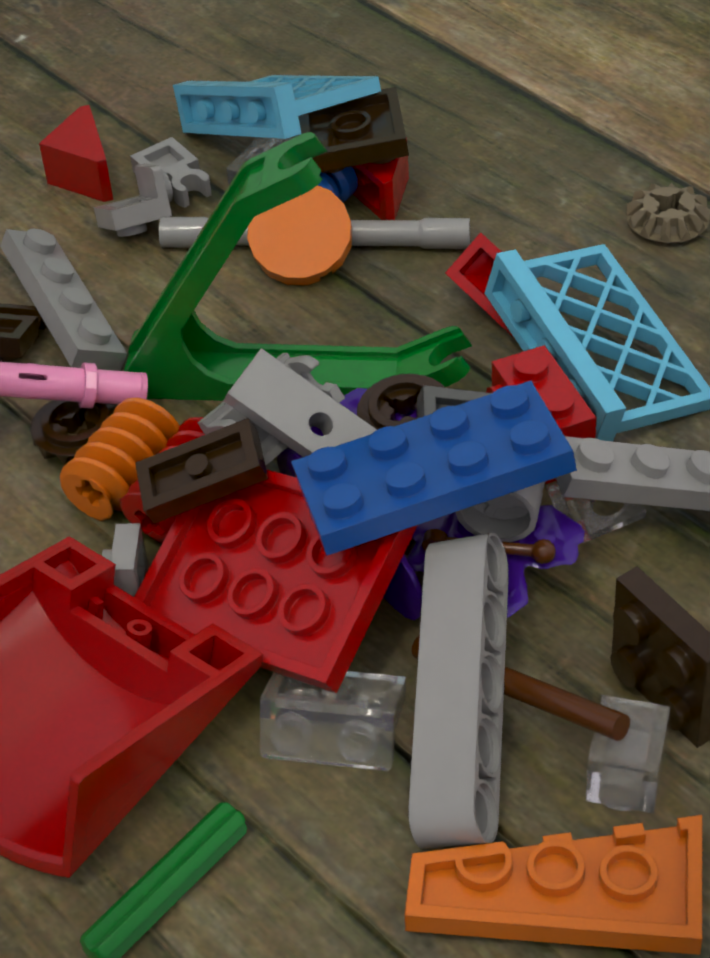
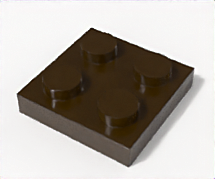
M396 87L381 89V92L298 116L301 133H315L327 150V152L313 158L321 169V173L332 174L343 170L345 167L367 163L386 164L396 158L409 156Z
M636 566L616 578L612 654L610 657L612 668L623 684L630 688L635 687L655 707L658 716L667 727L672 730H679L698 748L710 741V632Z

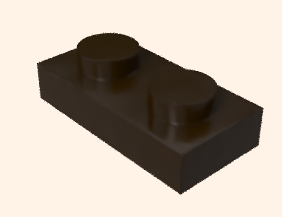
M249 418L135 463L143 510L154 524L269 479L259 434Z

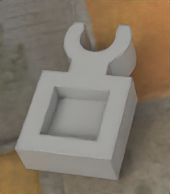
M173 137L130 155L134 173V166L145 163L161 166L162 172L167 174L171 182L174 201L181 207L190 205L189 191H199L205 197L212 195L209 175L205 171L200 170L198 159Z

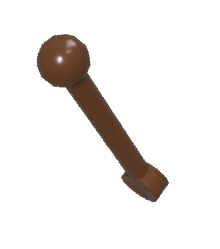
M430 529L424 533L422 548L426 551L431 543L458 538L448 537L444 531L439 529ZM540 539L534 542V544L502 541L506 555L532 557L540 564H547L553 561L556 555L554 544L546 539Z

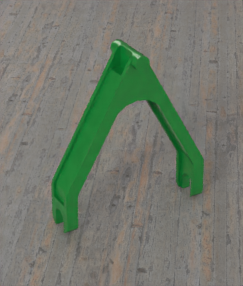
M308 132L252 157L243 163L140 328L134 331L124 371L147 373V399L224 401L229 390L262 348L275 358L282 353H288L290 357L308 355L318 360L319 365L310 372L312 377L322 385L326 382L337 384L343 395H346L356 388L369 389L378 381L399 374L424 375L435 379L444 387L450 386L464 378L469 372L470 366L462 356L455 357L444 363H441V361L452 353L472 347V344L457 326L443 328L399 347L236 343L216 335L201 323L194 310L252 219L263 212L307 193L323 180L320 176L321 169L313 158L327 152V150L315 133Z

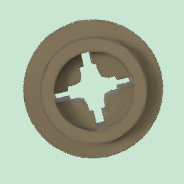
M673 182L668 187H660L651 183L648 191L639 190L634 192L632 201L627 203L626 218L631 229L646 239L663 243H677L691 240L706 230L710 222V209L707 206V197L695 194L692 186L680 189L674 187Z

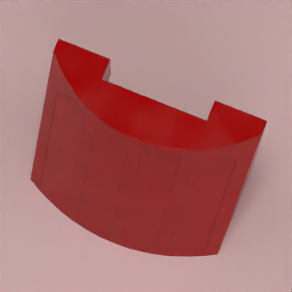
M70 536L0 574V855L25 867L67 878L74 874L261 667L263 653L213 623L197 634H194L114 585L116 564Z

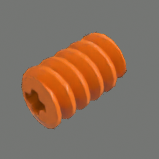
M138 397L126 398L115 407L114 413L102 422L100 429L92 433L88 442L76 451L74 458L63 466L60 473L62 490L67 498L88 516L100 521L110 519L113 510L122 511L120 498L125 496L131 484L138 480L135 463L156 455L165 448L167 441L178 432L180 425L167 410L158 404Z

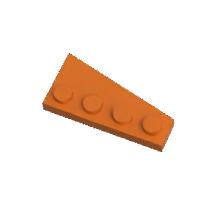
M702 815L677 818V826L644 830L643 823L614 826L612 835L577 840L572 839L571 832L542 836V843L538 845L510 849L504 841L412 853L404 915L405 931L700 955L702 945Z

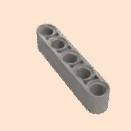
M494 532L429 544L426 549L408 806L412 836L418 847L423 850L492 843L498 831L508 561L503 543Z

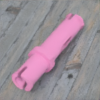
M0 362V396L78 402L80 408L92 409L95 403L118 405L126 398L138 397L147 399L148 378L145 372L97 369L95 363L86 362L82 363L81 368Z

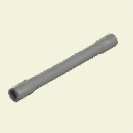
M161 217L159 222V242L161 248H190L209 218ZM470 218L351 220V246H418L423 249H466L470 245ZM248 227L236 246H249L247 240Z

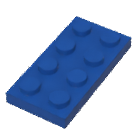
M531 380L519 385L499 388L492 394L456 406L442 407L430 415L397 426L383 427L370 435L335 447H324L316 450L311 455L291 461L298 485L326 556L577 471L572 447Z

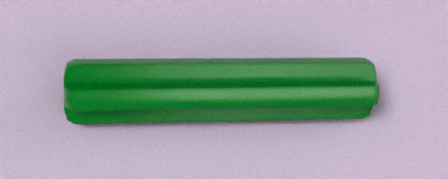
M228 802L218 803L81 935L80 943L88 958H121L246 834L247 826L244 815Z

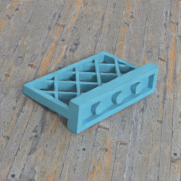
M271 75L249 82L186 81L173 85L183 133L286 139L302 134L298 118L300 115L381 92L379 76Z
M605 244L526 261L521 258L516 249L496 253L484 294L523 351L543 345L546 346L597 417L596 439L613 442L617 433L710 410L709 385ZM597 265L606 277L607 282L578 273L576 270ZM545 277L563 284L560 293L542 287L536 278ZM569 287L600 298L597 307L566 296ZM606 300L628 308L635 317L634 321L603 310ZM559 311L590 322L587 331L568 325ZM599 325L628 336L625 345L594 335L595 326ZM633 338L655 346L663 356L662 360L630 348ZM586 350L618 361L615 371L596 365ZM627 364L656 375L653 385L620 374L623 365ZM662 378L685 386L690 395L681 397L660 389L659 386ZM614 390L644 400L646 404L643 407L625 411V405Z

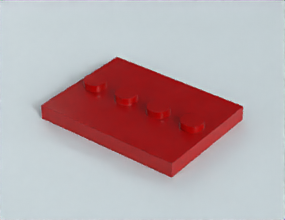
M267 470L269 479L178 514L134 597L194 634H197L213 623L263 653L260 668L336 694L418 526L416 525L326 556L296 477Z

